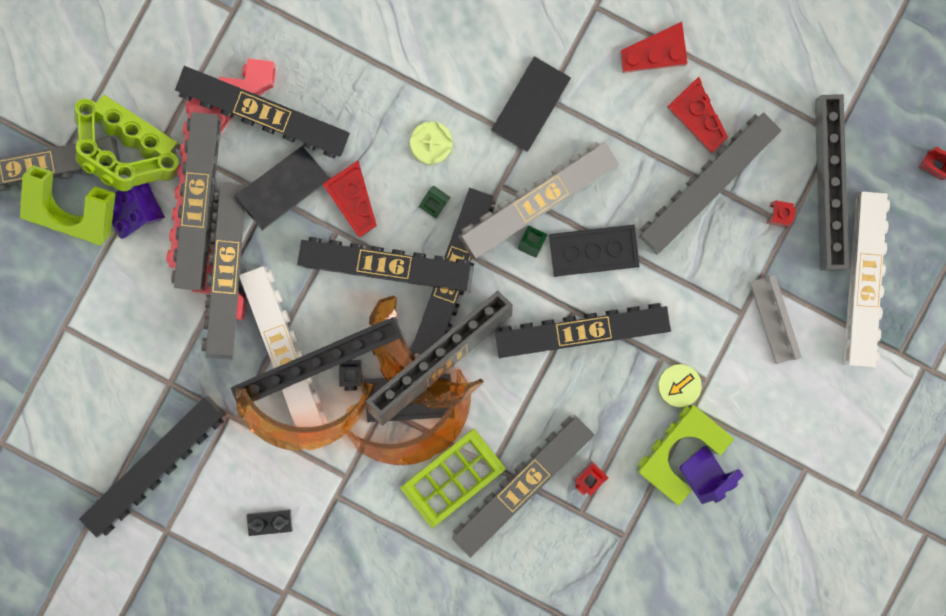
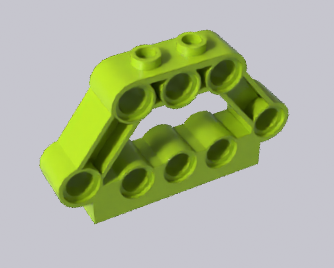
M103 95L97 103L90 99H80L76 102L74 121L78 128V141L76 143L75 159L84 171L89 174L93 173L104 184L113 186L120 191H128L133 186L157 180L169 181L175 178L179 160L175 155L178 142L106 95ZM96 122L101 125L106 134L110 136L116 135L121 138L124 146L138 149L140 155L145 160L120 163L112 152L102 151L97 148L94 123ZM147 144H150V145H153L154 147L150 148V147H147L146 145H147ZM82 151H90L91 153L85 154ZM101 163H108L110 166H103ZM162 165H169L171 168H165ZM120 175H127L129 178H121Z

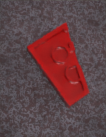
M679 22L622 49L620 55L623 73L687 65L683 23Z
M698 77L667 108L710 153H713L728 136L710 103L711 100L702 86L700 77Z
M357 160L323 183V186L357 236L361 238L377 227L361 167Z

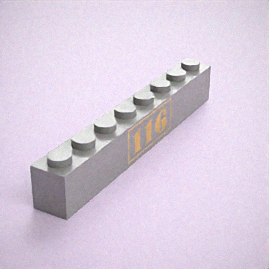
M597 141L586 148L587 152L583 155L578 153L568 159L569 164L564 167L561 164L551 170V176L546 179L544 176L533 182L534 187L531 189H522L515 194L517 198L511 202L506 200L497 206L499 210L493 214L489 211L479 218L480 222L476 225L471 223L461 229L462 234L458 238L470 257L478 258L619 165L607 143L598 144Z

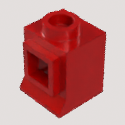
M937 146L929 149L918 168L925 170L941 181L945 180L946 152ZM935 160L944 164L941 170L933 166Z
M777 200L771 202L769 207L774 208L772 219H768L766 224L788 228L794 221L796 207H793L794 203Z
M593 461L574 478L577 482L575 487L583 495L588 493L590 496L609 479ZM590 473L598 480L591 488L583 482Z

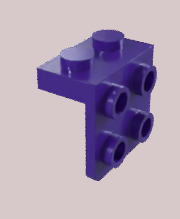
M148 183L133 186L128 191L118 190L115 192L112 224L119 238H127L144 225L159 222L165 218Z
M707 446L701 447L679 467L680 472L701 504L711 501L717 503L726 497L725 493L738 486L737 482L743 477L740 469L724 473Z

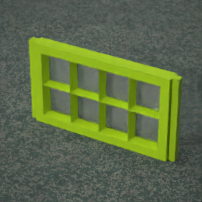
M474 428L403 484L400 489L431 528H433L505 471L506 467Z

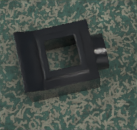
M350 360L339 365V387H344V391H357V386H363L362 360ZM345 370H355V381H345Z

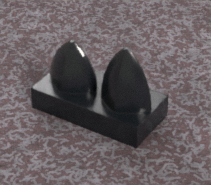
M291 509L248 513V535L256 536L292 532Z

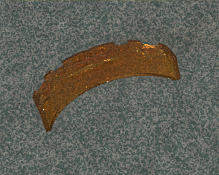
M394 295L380 299L369 317V325L373 326L393 316L396 317L398 322L397 298ZM400 338L372 351L374 356L377 355L381 365L380 371L387 382L416 359L407 347L404 338ZM439 378L416 397L412 403H419L430 409L456 406L468 398L484 381L478 379L469 383H455Z
M456 370V388L448 410L433 428L415 439L401 443L383 444L362 439L356 436L352 429L345 433L358 451L376 461L392 465H410L431 459L433 455L444 451L460 434L469 414L471 387L462 370Z
M362 382L360 401L348 407L344 416L321 426L295 427L278 422L262 412L251 400L246 389L242 387L236 388L237 411L248 428L265 442L286 450H314L337 441L353 428L366 408V400L370 397L373 384Z

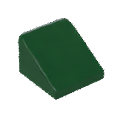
M432 186L419 207L434 218H437L450 200V196L437 187Z
M528 225L517 249L536 258L547 234Z

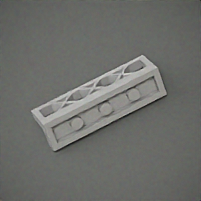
M776 275L749 282L775 364L802 358Z

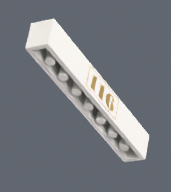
M860 192L855 194L844 365L876 367L880 357L879 350H877V342L880 341L881 330L878 327L883 313L882 307H880V298H883L884 286L881 285L882 277H884L886 270L885 264H883V255L887 252V243L884 241L889 227L888 221H886V212L890 208V200L887 199L888 194Z
M262 266L239 275L273 368L304 356L302 350L298 351L295 344L298 342L295 331L289 328V314L287 310L282 309L280 302H283L281 293L274 288L273 282H275V277L272 270ZM312 377L282 390L300 438L326 429V424L328 423L326 413L324 411L321 412L318 403H321L318 392L313 391L310 384L313 383Z

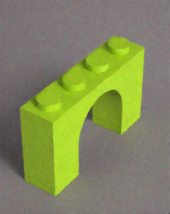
M32 165L22 175L20 218L102 246L111 235L115 193L94 186L85 196L84 215L69 214L62 210L53 198V172Z
M692 404L689 407L687 405L683 407L678 414L680 418L676 423L671 422L664 431L666 435L661 440L657 439L650 448L652 449L651 453L647 457L644 455L638 461V468L636 470L678 506L689 495L692 488L677 477L669 466L668 454L672 445L681 438L696 437L721 456L734 440L731 435Z

